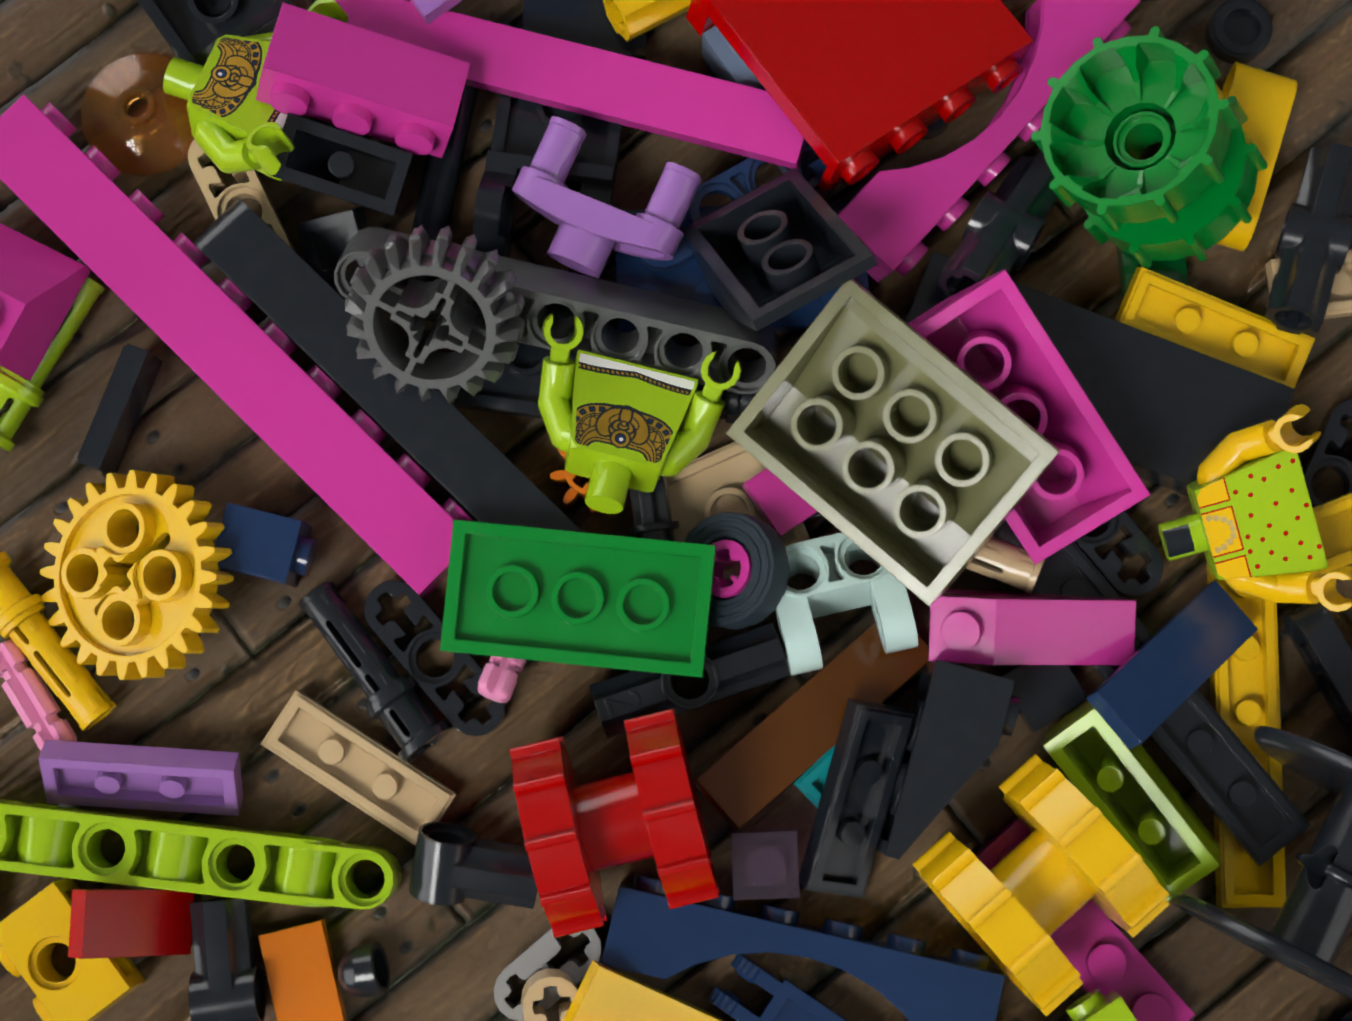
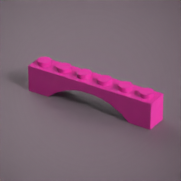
M1036 0L1026 10L1025 31L1034 41L1019 63L1023 68L1022 73L1012 82L1002 106L984 130L975 139L944 157L910 168L879 171L837 214L874 255L877 266L866 271L873 279L879 282L894 270L903 277L918 263L929 250L921 240L935 225L943 232L947 230L970 205L962 195L973 183L978 180L984 187L987 186L1010 162L1011 158L1004 150L1018 135L1024 142H1027L1031 138L1032 133L1041 128L1044 106L1047 104L1052 92L1047 83L1048 79L1051 77L1060 79L1074 62L1094 49L1092 43L1094 38L1100 37L1104 43L1123 38L1132 28L1124 18L1135 8L1140 0Z

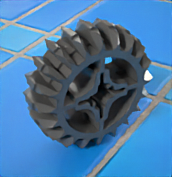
M420 225L418 228L413 229L409 242L396 232L388 237L384 245L385 250L377 246L372 248L364 259L365 266L357 268L352 276L350 283L354 290L349 292L345 300V311L353 315L346 326L347 336L361 339L356 348L357 359L375 358L377 361L372 370L374 379L383 377L388 373L392 374L397 378L395 381L397 394L407 389L408 384L419 387L418 393L422 403L431 397L434 389H440L448 403H450L453 399L457 398L460 386L474 397L477 392L482 390L484 379L495 383L503 374L504 363L510 364V361L512 362L515 359L519 348L516 340L522 338L525 329L524 318L518 315L522 312L525 304L523 294L510 291L516 280L514 270L495 272L494 270L500 259L497 249L485 253L482 257L474 251L477 246L475 234L468 236L462 245L453 243V235L449 225L440 229L436 240H431L424 227ZM428 275L440 278L434 281L423 282L412 277ZM461 287L477 302L484 319L478 316V309L465 301L462 296ZM444 298L446 302L440 319L436 318L431 330H426L425 327L430 318V311H435L440 299ZM393 321L404 327L409 339L397 329ZM442 348H448V349L455 350V351H454V352H438V351H435V350H437V349H442Z

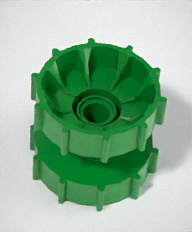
M1157 26L1151 28L1149 35L1123 37L1104 43L1100 37H1096L1092 42L1094 49L1074 62L1060 79L1051 77L1047 81L1052 92L1044 108L1041 130L1033 132L1031 139L1044 153L1045 161L1055 177L1050 182L1049 187L1065 206L1070 207L1076 202L1084 208L1089 217L1084 222V228L1098 244L1102 245L1109 240L1122 251L1133 255L1140 265L1146 269L1151 267L1152 261L1178 260L1193 255L1199 261H1205L1207 259V249L1225 238L1240 221L1250 223L1252 220V216L1247 209L1255 193L1258 171L1265 170L1268 165L1243 127L1248 117L1235 96H1230L1227 99L1224 97L1215 82L1221 76V72L1207 50H1201L1198 54H1195L1180 43L1166 39ZM1157 142L1162 143L1161 148L1154 156L1145 160H1139L1143 150L1149 145Z

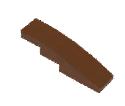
M874 622L842 652L827 663L823 669L819 670L696 778L693 783L729 825L737 831L836 744L848 698L882 704L929 661L928 645L918 635V647L886 654L880 640L876 622Z

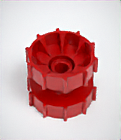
M673 708L624 720L630 760L633 767V772L578 785L575 768H573L563 736L509 749L512 759L513 790L524 835L525 849L529 856L541 907L544 908L552 927L554 938L604 926L603 921H607L599 870L651 857L655 858L658 875L661 879L669 909L719 897V888L699 800L693 783L684 741Z

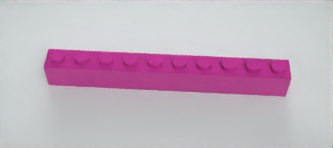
M23 94L0 116V179L418 595L427 598L448 576L453 520H473L450 497L440 506L423 489L432 479L405 453L397 461L386 453L378 444L387 435L361 409L350 417L334 401L342 390L316 365L305 372L295 363L289 355L297 346L271 320L261 329L245 313L253 302L226 276L216 284L200 268L209 259L182 232L172 241L156 225L165 215L138 189L128 197L112 181L121 172L94 145L84 154L69 139L77 128L50 102L40 110Z

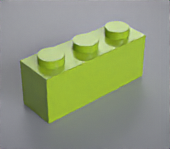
M1088 700L1047 729L1043 747L1071 783L1094 806L1101 810L1106 819L1117 829L1131 847L1142 856L1145 864L1155 875L1161 886L1170 894L1166 898L1168 902L1173 895L1182 893L1220 867L1219 843L1141 744L1129 749Z

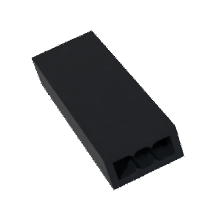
M932 252L905 319L907 324L946 299L943 290L937 285V282L950 257ZM1014 282L1141 479L1189 497L1187 485L1197 480L1199 465L1228 434L1269 420L1277 422L1279 418L1291 409L1289 405L1295 391L1292 387Z

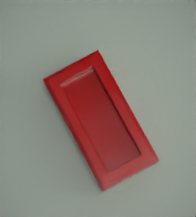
M154 888L72 889L68 957L93 959L191 954L192 927L190 903L194 902V893Z

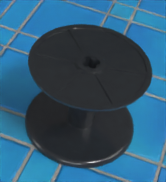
M1257 726L1254 730V739L1265 753L1296 774L1337 796L1309 853H1298L1295 856V860L1302 868L1270 932L1188 894H1175L1170 898L1169 902L1229 937L1352 1000V974L1333 965L1352 928V757L1287 731L1268 726Z

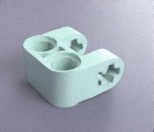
M842 532L786 546L790 566L788 579L796 574H807L817 580L812 587L805 590H796L787 585V589L776 608L779 634L791 676L823 669L821 650L813 618L871 605L880 640L886 654L918 647L917 628L906 586ZM869 560L878 565L879 569L869 575H859L853 573L848 567L855 561Z

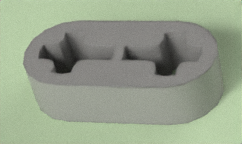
M552 927L509 963L496 979L494 986L495 1003L500 1012L509 1019L523 1021L521 1001L515 1005L508 998L514 988L509 978L517 974L519 978L526 980L540 968L542 970L547 968L555 969L549 960L560 951L563 944L559 937L554 938ZM597 928L569 934L574 938L583 932L590 940L584 949L586 956L589 958L586 962L580 964L578 960L571 958L558 968L568 973L576 984L584 978L592 960L596 962L600 960L603 945L602 937ZM556 986L544 988L543 999L533 1006H543L546 1011L562 998L559 996Z

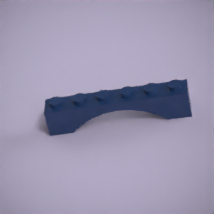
M635 874L633 884L621 882L619 885L601 962L603 965L667 979L696 964L729 955L764 952L807 957L846 971L875 988L899 1009L909 1021H996L1005 975L997 969L989 967L991 956L952 947L950 958L925 952L927 941L897 933H889L887 943L861 938L863 926L832 918H825L823 928L798 923L799 911L772 904L762 903L760 914L734 908L737 897L721 892L718 893V898L669 909L661 879L642 874Z

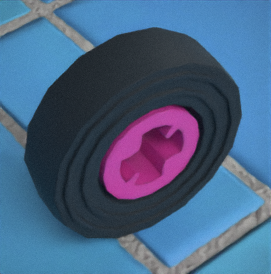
M722 512L703 519L687 534L684 540L686 543L716 546L709 625L737 630L760 623L777 608L787 589L790 566L786 547L771 526L752 515ZM731 560L741 564L739 577L731 576L733 581L723 578L724 566H732Z

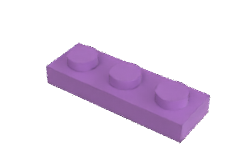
M45 740L38 758L46 800L50 804L239 816L244 799L239 752Z

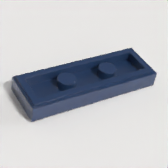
M1214 580L1194 595L1086 699L1129 749H1132L1142 744L1258 628L1219 583Z

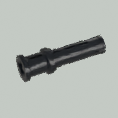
M327 581L317 586L300 600L298 606L306 612L333 649L337 658L341 660L367 696L368 700L365 702L367 707L366 713L371 720L379 719L401 748L398 757L403 763L417 758L446 736L451 728L445 721L437 722L416 693L419 685L413 677L409 678L407 674L400 676L368 630L362 625L337 591L333 581Z

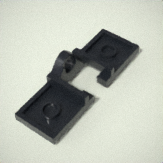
M594 47L632 57L631 51ZM499 94L491 151H487L485 171L479 184L473 220V234H475L477 239L475 250L490 252L497 249L499 256L510 258L518 197L512 192V188L523 166H530L552 116L570 121L587 133L566 180L581 182V194L612 206L623 125ZM569 268V272L585 275L583 273H580L576 270ZM551 303L545 305L547 310L557 317L567 318L574 315L567 306ZM517 342L519 348L516 357L512 362L510 361V364L504 363L505 368L502 376L495 383L484 379L482 390L477 392L474 397L460 386L458 396L454 399V405L457 408L542 419L538 408L542 362L544 357L550 356V350ZM570 355L569 358H571V359H573V360L575 361L576 356H575V355Z

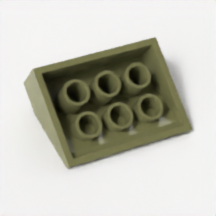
M854 279L841 285L726 433L928 606L933 604L950 588L1061 451Z

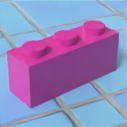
M282 3L262 67L256 100L270 104L274 109L283 114L305 115L334 124L339 130L354 135L366 134L397 144L399 148L411 154H429L442 158L454 128L471 63Z

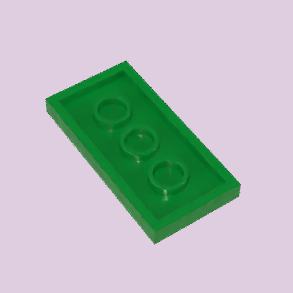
M453 520L440 651L703 678L716 546Z

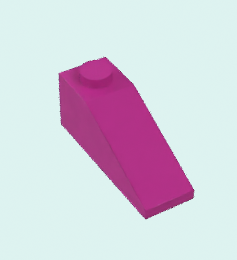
M948 589L930 606L929 661L941 660L944 662L986 665H1122L1135 652L1137 599Z

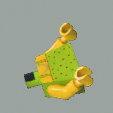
M1300 404L1292 407L1277 422L1269 420L1232 432L1199 465L1197 480L1187 485L1193 515L1158 524L1160 538L1168 561L1204 552L1210 572L1218 580H1225L1234 591L1275 603L1317 604L1321 602L1325 608L1335 612L1345 611L1352 607V598H1344L1336 589L1337 579L1352 580V567H1339L1324 576L1318 572V570L1329 567L1298 453L1305 451L1319 439L1321 431H1317L1309 436H1303L1298 434L1292 427V421L1304 417L1310 411L1308 406Z

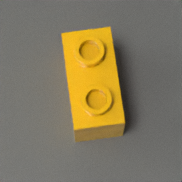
M69 878L52 882L0 922V962L13 976L20 977L22 975L36 995L33 999V1005L43 1021H94L146 981L129 957L75 958V969L70 977L63 976L55 970L51 960L52 951L57 943H62L69 947L72 889H79L73 879Z

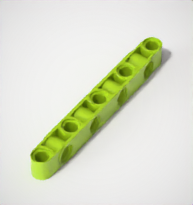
M0 799V870L298 906H334L359 910L372 909L391 899L398 891L402 880L401 866L397 858L388 850L375 846L341 843L340 840L325 837ZM108 830L116 831L122 836L125 843L123 859L117 865L109 863L101 853L100 843ZM237 844L245 846L254 857L255 867L252 875L247 880L234 877L227 867L229 851ZM361 860H370L377 863L384 873L385 882L378 895L362 893L354 882V871Z

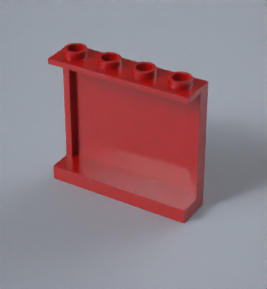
M691 0L686 19L700 36L713 26L718 28L827 166L818 184L823 193L843 180L848 185L859 182L878 165V158L892 149L897 154L906 152L928 132L927 127L940 118L946 124L953 122L975 103V96L989 88L995 94L1006 88L1022 73L1023 68L1019 63L1034 41L1001 0Z

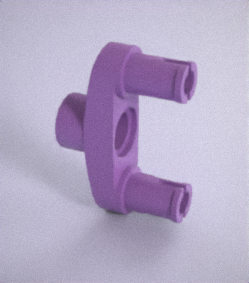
M552 116L530 166H523L512 188V192L524 203L559 226L547 254L559 263L595 278H600L612 250L652 260H673L684 236V233L679 229L701 184V177L684 166L667 162L645 212L637 213L634 216L573 191L564 184L587 133L570 121Z

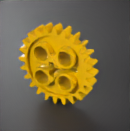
M129 470L128 475L108 473L106 484L93 482L86 484L88 500L70 498L67 501L69 509L74 516L72 520L55 518L53 524L63 537L60 543L49 542L44 544V549L55 556L56 560L55 565L40 569V575L54 579V588L44 593L41 599L43 602L57 603L59 610L52 615L48 624L49 626L68 628L60 645L62 648H80L76 661L79 665H96L97 675L118 676L119 680L161 678L165 676V669H183L186 667L184 654H202L205 651L198 633H218L220 630L216 621L210 616L212 609L229 608L230 603L217 594L218 585L232 582L234 576L219 571L218 562L229 557L232 554V550L230 548L215 547L213 540L221 534L225 527L223 523L204 522L212 505L207 501L192 500L195 490L193 486L176 484L173 476L152 472ZM139 523V533L137 536V526ZM174 569H175V570H176V579H175V584L173 585V578H172V576H173V571H174ZM133 614L135 619L134 626L132 625Z

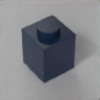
M227 502L221 522L225 528L217 537L215 547L230 548L232 554L218 562V568L296 588L299 576H308L315 560L317 540L310 538L312 526L300 520Z

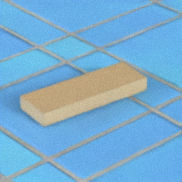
M295 690L261 742L262 746L415 846L419 827L428 822H441L458 793L412 763H403L398 754L300 690Z

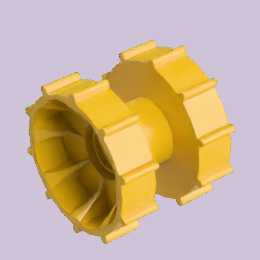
M1034 754L998 786L1004 793V802L1031 832L1025 840L995 867L989 870L969 848L964 846L948 831L912 865L918 871V875L983 951L988 956H991V959L1047 1017L1083 984L1079 978L1081 974L1073 967L1050 936L1089 900H1092L1110 920L1112 919L1134 938L1170 905L1166 900L1170 894L1161 886L1155 875L1145 864L1142 856L1131 847L1117 829L1106 819L1101 810L1094 806L1057 768L1054 769Z

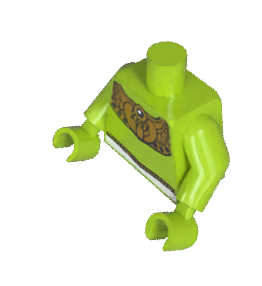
M317 0L308 9V11L345 23L349 20L348 14L335 0ZM273 32L244 37L226 34L217 38L204 66L174 57L169 62L164 75V93L188 100L187 111L192 136L195 138L197 145L219 170L226 174L257 170L273 179L282 181V179L270 176L275 175L281 168V163L276 156L282 152H292L295 148L283 131L287 114L277 111L270 104L256 100L262 67ZM300 115V116H299V117H302V118H305V119H308V120L311 119V117H308V116H305V115Z
M552 313L544 320L542 326L543 336L551 346L550 356L544 357L542 362L538 408L552 445L566 452L565 470L570 474L590 478L585 504L601 513L617 514L624 509L628 488L646 493L654 492L661 476H677L707 449L725 406L721 396L725 389H729L739 380L742 371L741 364L737 360L733 376L729 381L717 382L711 377L709 372L710 364L714 360L717 351L712 352L706 356L701 366L702 378L705 381L703 391H696L698 379L579 349L574 361L569 358L570 350L575 348L582 340L584 333L583 325L580 319L575 316V332L573 337L567 342H557L552 338L550 331L553 324Z

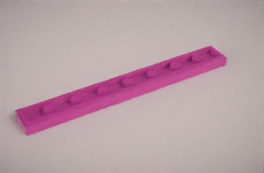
M335 0L348 14V24L471 63L465 85L791 169L796 168L798 170L807 141L766 90L451 11L445 12L427 25L411 1Z

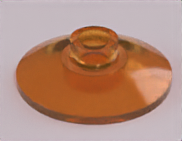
M141 53L119 58L104 67L94 77L86 90L81 108V123L85 138L90 147L94 145L120 172L136 176L156 175L175 168L188 158L189 147L194 140L187 111L188 100L166 94L163 91L164 75L171 61L167 57ZM137 99L147 100L148 108L142 116H129L128 108L133 101Z

